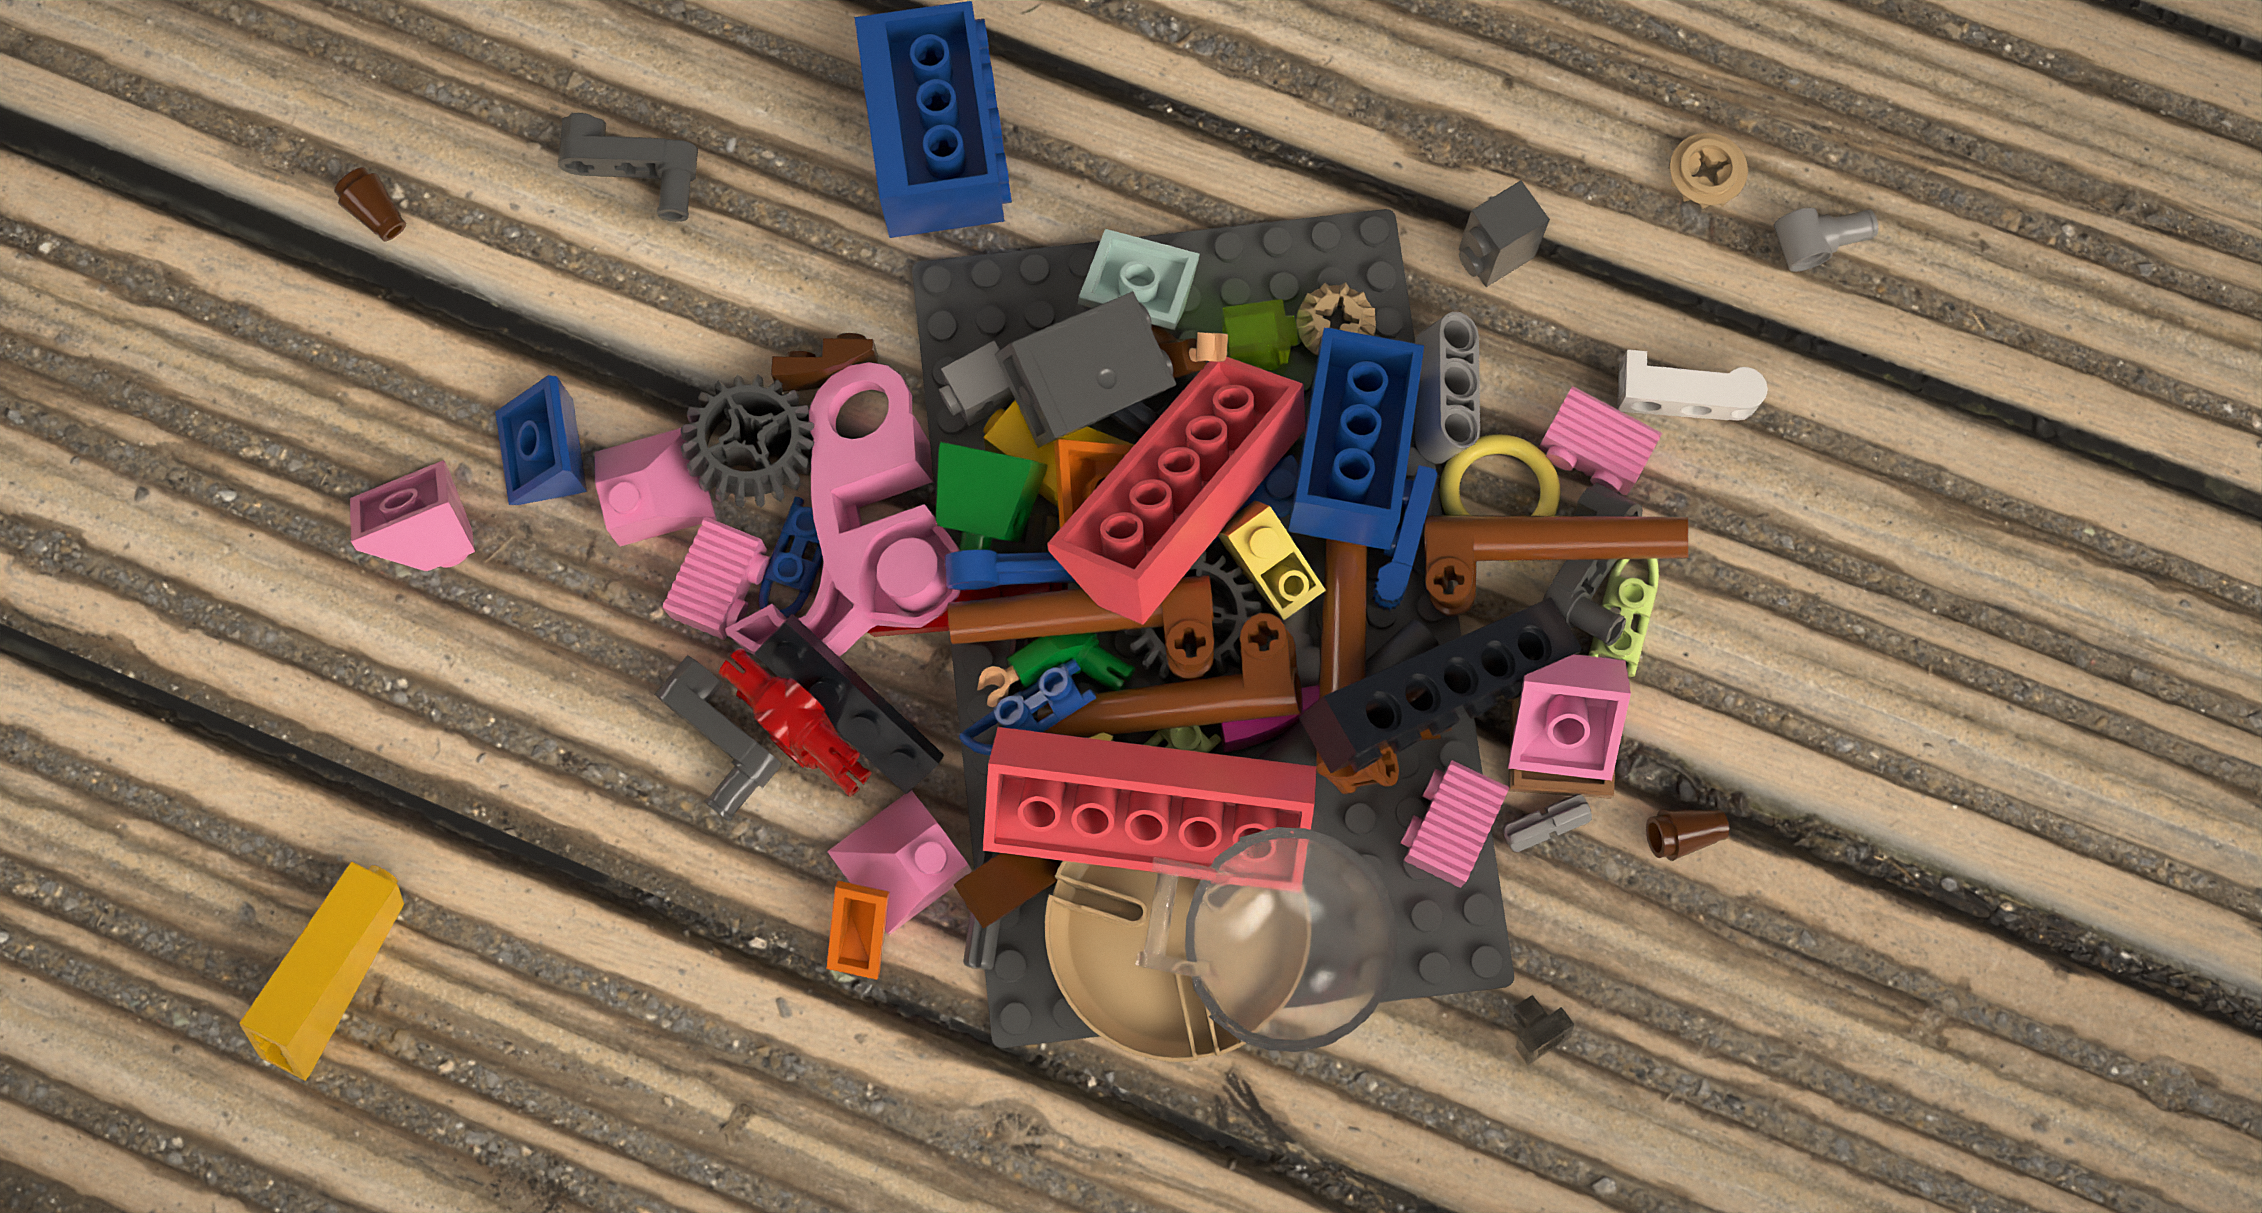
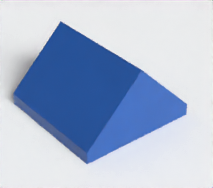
M548 375L495 411L509 505H522L587 492L574 402L559 378Z

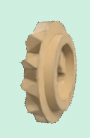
M1699 133L1683 140L1674 150L1668 166L1671 174V187H1676L1681 192L1684 202L1691 200L1699 203L1702 209L1710 205L1719 204L1723 207L1740 194L1748 176L1747 161L1741 149L1730 139L1714 133ZM1704 162L1707 168L1716 167L1718 169L1722 167L1713 178L1714 183L1710 182L1707 176L1693 177L1698 172L1701 163Z
M1345 282L1341 285L1332 286L1324 283L1314 292L1307 293L1298 309L1296 320L1297 331L1303 344L1312 353L1318 354L1324 327L1330 328V321L1324 319L1323 315L1332 316L1334 309H1337L1338 305H1341L1342 311H1344L1343 319L1351 321L1350 324H1342L1339 330L1374 336L1376 329L1375 308L1371 307L1364 292H1357L1349 288Z

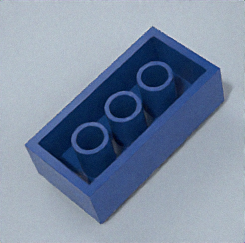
M1324 327L1315 364L1288 532L1390 550L1400 521L1424 345Z

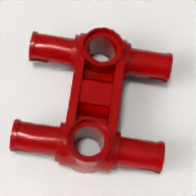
M740 648L730 655L731 658L735 660L734 662L745 673H741L730 662L725 660L720 667L719 675L726 678L738 689L736 697L751 707L754 714L753 718L768 732L771 741L801 768H804V766L811 769L819 768L844 790L848 797L857 793L860 788L846 773L850 772L864 785L872 772L857 761L860 752L853 749L838 735L837 730L824 712L825 708L791 677L789 679L781 678L780 676L773 678L747 655L744 649Z

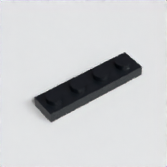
M793 614L754 653L777 676L787 679L791 677L807 690L825 708L824 712L834 728L905 794L909 793L943 759L944 754Z

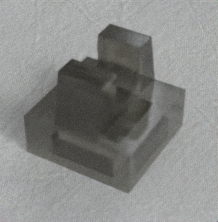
M1533 995L1515 1006L1516 1013L1513 1017L1523 1030L1517 1036L1516 1050L1527 1065H1530L1572 1037L1574 1023L1562 1007L1548 1015Z

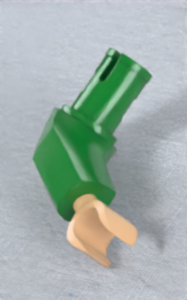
M1095 633L1039 637L1006 657L1010 666L1004 670L1000 667L992 666L982 671L977 690L984 689V687L990 684L999 686L1000 688L994 690L987 699V705L995 707L1003 698L1008 697L1009 686L1015 681L1019 680L1024 689L1036 683L1037 679L1047 670L1056 668L1060 664L1067 663L1074 658L1081 668L1075 674L1083 672L1111 691L1124 690L1126 685L1123 684V680L1110 672H1114L1130 682L1135 672V667L1126 664L1098 646L1099 640L1096 639L1097 635Z

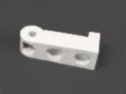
M1627 350L1619 364L1617 410L1628 413L1691 418L1745 420L1753 415L1766 398L1768 388L1763 375L1753 368L1738 367L1730 373L1647 366V351Z

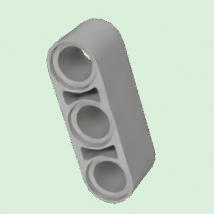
M1461 312L1446 314L1420 332L1415 341V344L1424 345L1415 408V442L1420 454L1432 463H1443L1476 443L1480 434L1479 334L1473 320Z

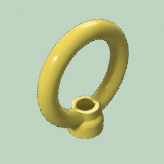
M1505 434L1479 437L1474 445L1450 458L1443 469L1439 492L1446 516L1470 515L1464 508L1460 498L1461 478L1465 470L1474 461L1493 454L1516 457L1526 463L1535 473L1540 485V499L1531 516H1555L1558 510L1561 492L1557 472L1552 462L1542 450L1522 438Z

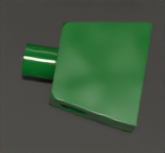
M940 442L936 504L937 526L962 531L959 545L960 551L990 550L993 538L1018 543L1022 537L1048 465L1029 459Z

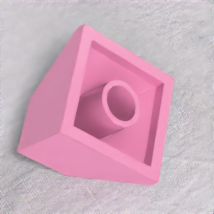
M681 428L595 452V485L606 529L619 547L702 524L705 517L717 520L709 490L704 492L700 488V476L692 477L688 473L687 464L690 460L682 457L681 446L687 441L682 439Z
M444 460L350 498L351 542L357 551L423 571H430L439 566L443 568L455 566L465 560L469 554L475 552L471 525L449 468Z
M1573 654L1524 675L1508 758V769L1612 781L1631 695L1626 660Z
M912 790L827 851L850 883L890 892L885 931L888 935L954 887L953 884L972 872L967 861Z

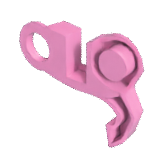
M871 362L851 365L832 375L816 392L809 409V422L814 423V428L810 431L814 438L811 458V501L813 519L824 563L820 587L815 601L806 616L798 619L839 657L867 631L877 625L921 628L942 615L947 610L948 603L954 602L961 591L946 587L945 555L960 551L959 547L944 527L937 526L936 517L925 504L862 525L860 507L933 482L930 442L917 419L912 414V394L905 380L888 365ZM867 390L881 391L887 395L889 399L888 413L884 422L876 431L857 439L844 438L838 435L836 417L841 406L850 397ZM771 604L725 628L726 635L754 655L756 650L787 618Z

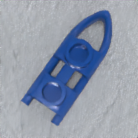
M796 496L763 576L758 600L760 610L768 606L773 582L799 590L800 592L796 600L785 609L779 610L786 618L791 614L795 615L803 607L823 559L813 519L812 507H803L804 500ZM791 536H794L795 539L790 552L785 553ZM809 542L818 545L812 561L802 559Z
M1073 658L1067 663H1062L1056 668L1047 670L1037 679L1036 683L1022 692L1018 691L1012 696L1003 698L997 706L993 707V711L960 733L959 739L974 752L991 755L993 745L973 740V737L981 734L998 722L1003 728L1044 732L1094 700L1096 696L1091 689L1083 694L1077 689L1071 675L1081 668ZM1049 703L1053 713L1036 722L1033 713Z

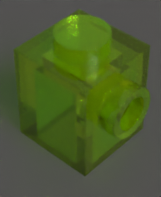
M1283 299L1223 307L1221 327L1222 333L1228 334L1227 357L1269 372L1278 369L1281 364L1288 363L1291 345L1298 344L1294 315L1285 316Z

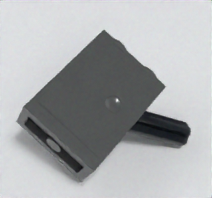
M1134 291L1011 342L995 354L1038 448L1109 416L1140 439L1160 417L1142 402L1176 385L1172 376L1173 366L1166 352L1159 348L1151 330L1152 322L1149 312L1143 304L1138 302Z

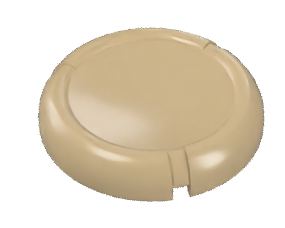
M1062 861L1057 870L1055 878L1058 881L1053 895L1049 894L1045 915L1046 948L1053 975L1066 1001L1078 1017L1095 1033L1122 1050L1137 1056L1168 1062L1198 1061V1058L1226 1054L1250 1042L1270 1027L1288 1006L1302 981L1309 959L1312 939V915L1304 881L1302 883V890H1293Z

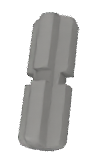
M1576 794L1545 807L1546 813L1544 814L1537 810L1506 823L1503 827V833L1507 844L1513 852H1520L1551 839L1549 834L1552 832L1559 836L1589 823L1592 820V814L1586 799L1581 794Z

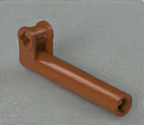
M1426 516L1424 541L1427 590L1430 593L1431 603L1435 609L1443 615L1454 617L1469 611L1475 602L1477 561L1688 558V517ZM1455 580L1458 582V585L1454 588V594H1444V589L1448 587V581Z
M1326 539L1324 588L1326 591H1324L1319 699L1366 678L1367 546ZM1391 747L1381 751L1383 754L1381 759L1358 772H1354L1352 766L1349 765L1330 774L1318 751L1316 754L1317 772L1331 781L1342 794H1350L1355 792L1359 786L1379 783L1384 787L1393 786L1396 784L1399 774L1397 756L1393 753Z
M1209 575L1182 577L1143 625L1099 607L1082 588L948 603V623L952 644L1164 627L1167 662L1175 676L1189 681L1201 679L1209 673L1213 666L1214 637L1212 622L1214 619ZM1194 644L1196 657H1186L1184 645Z
M1266 613L1254 615L1245 622L1240 633L1242 674L1095 693L1096 698L1043 733L1086 738L1103 732L1115 735L1302 714L1303 696L1294 638L1278 617ZM1274 635L1277 640L1270 641L1269 650L1263 651L1260 646L1267 644V636ZM1049 703L1038 709V722L1053 713Z

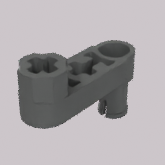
M571 113L569 116L562 118L558 167L561 170L580 176L661 179L659 207L657 208L658 217L672 222H682L688 219L690 182L696 179L698 148L694 144L683 140L665 138L605 136L606 122L603 119L586 113Z
M1596 483L1592 487L1586 488L1577 502L1574 516H1642L1643 509L1639 503ZM1617 559L1566 560L1553 579L1542 601L1551 597L1569 628L1576 626L1602 640L1608 646L1613 645L1625 628L1626 618L1591 601V598Z
M687 655L654 695L733 759L731 763L734 765V768L713 793L704 800L709 807L730 822L734 814L758 786L763 789L783 764L708 703L723 683L698 661Z

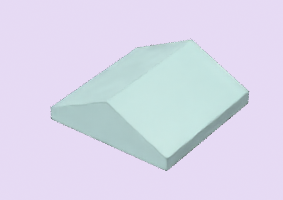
M1105 229L1080 292L1078 304L1094 308L1134 291L1138 302L1143 304L1149 312L1152 324L1175 330L1186 306L1200 254Z

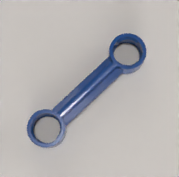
M965 550L945 555L946 587L952 590H980L1011 584L1076 582L1050 552L997 554V552L991 550Z

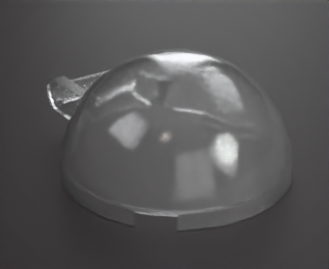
M1275 827L1240 837V841L1219 854L1211 866L1154 857L1152 871L1157 872L1145 948L1144 951H1138L1136 965L1191 976L1195 992L1211 1013L1209 1018L1240 1041L1271 1051L1300 1052L1324 1047L1355 1030L1374 1012L1389 988L1397 961L1398 927L1387 888L1377 872L1356 851L1332 836L1306 828ZM1179 876L1200 879L1186 918L1185 951L1187 959L1166 955Z

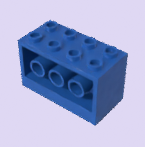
M972 1L854 17L879 199L889 238L1005 222L1002 204L1012 203L1008 169L1003 147L999 110L997 108L985 19L974 18Z

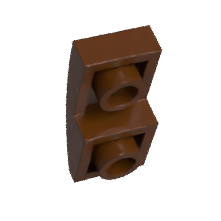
M842 333L837 335V338H823L822 357H816L815 354L807 351H791L786 354V357L772 356L771 376L774 382L778 379L782 383L783 392L821 388L832 375L848 366L868 362L878 364V353L873 339H866L865 336L857 333Z
M1000 853L953 885L964 900L967 908L973 913L982 928L985 929L1016 910L1029 899L1056 884L1058 880L1055 878L1061 862L1054 859Z

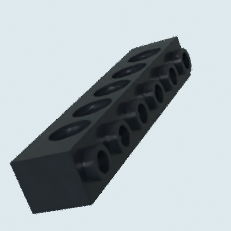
M1550 597L1329 693L1319 699L1298 718L1330 774L1349 765L1352 766L1354 772H1358L1383 757L1381 751L1388 747H1391L1393 753L1397 754L1422 739L1420 733L1429 729L1432 736H1436L1460 722L1461 720L1458 715L1467 712L1470 719L1496 706L1498 702L1495 698L1503 695L1507 702L1520 697L1524 675L1573 654L1577 655L1583 649Z

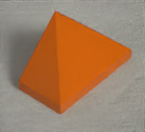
M837 881L834 892L826 969L878 979L889 891Z

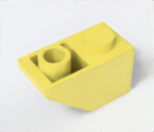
M1253 501L1236 513L1217 535L1236 564L1243 569V574L1250 582L1254 583L1258 592L1282 620L1287 619L1326 591L1269 505Z

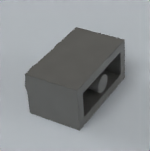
M1522 180L1471 210L1459 246V258L1465 270L1473 277L1478 276L1485 287H1488L1535 257L1550 221Z

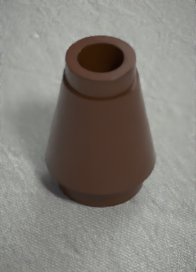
M364 167L357 168L345 175L337 183L334 192L339 197L338 204L374 234L378 235L382 241L392 240L405 229L406 222L402 219L401 214L376 173L370 174Z
M1661 809L1657 816L1648 818L1646 836L1649 847L1657 858L1666 857L1668 860L1674 861L1718 841L1726 840L1729 836V823L1721 809Z

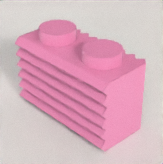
M1572 386L1545 434L1539 449L1547 453L1546 457L1554 466L1567 471L1575 468L1586 476H1592L1590 481L1593 485L1598 483L1616 493L1619 491L1622 495H1628L1638 480L1662 433Z
M705 517L702 521V526L694 537L693 544L689 548V553L685 556V561L681 565L676 580L672 583L667 599L663 602L662 608L668 616L675 621H680L683 624L725 640L727 637L725 628L746 617L749 605L748 602L744 601L752 583L756 585L761 583L769 565L770 558L765 555L767 548L762 539Z
M1451 760L1445 772L1435 768L1422 797L1431 801L1423 819L1413 815L1401 840V844L1409 847L1404 861L1461 888L1470 876L1509 787Z

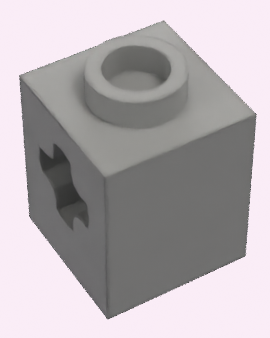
M995 341L941 368L945 384L944 387L939 389L941 397L950 413L954 416L960 412L968 426L995 413L998 409L1012 404L1015 400L996 359L995 354L1000 349Z

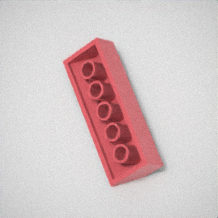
M1226 357V360L1223 362L1209 361L1204 369L1195 376L1047 543L1048 551L1099 607L1143 625L1304 432V384Z
M998 727L988 763L983 851L1302 890L1315 804L1317 766Z

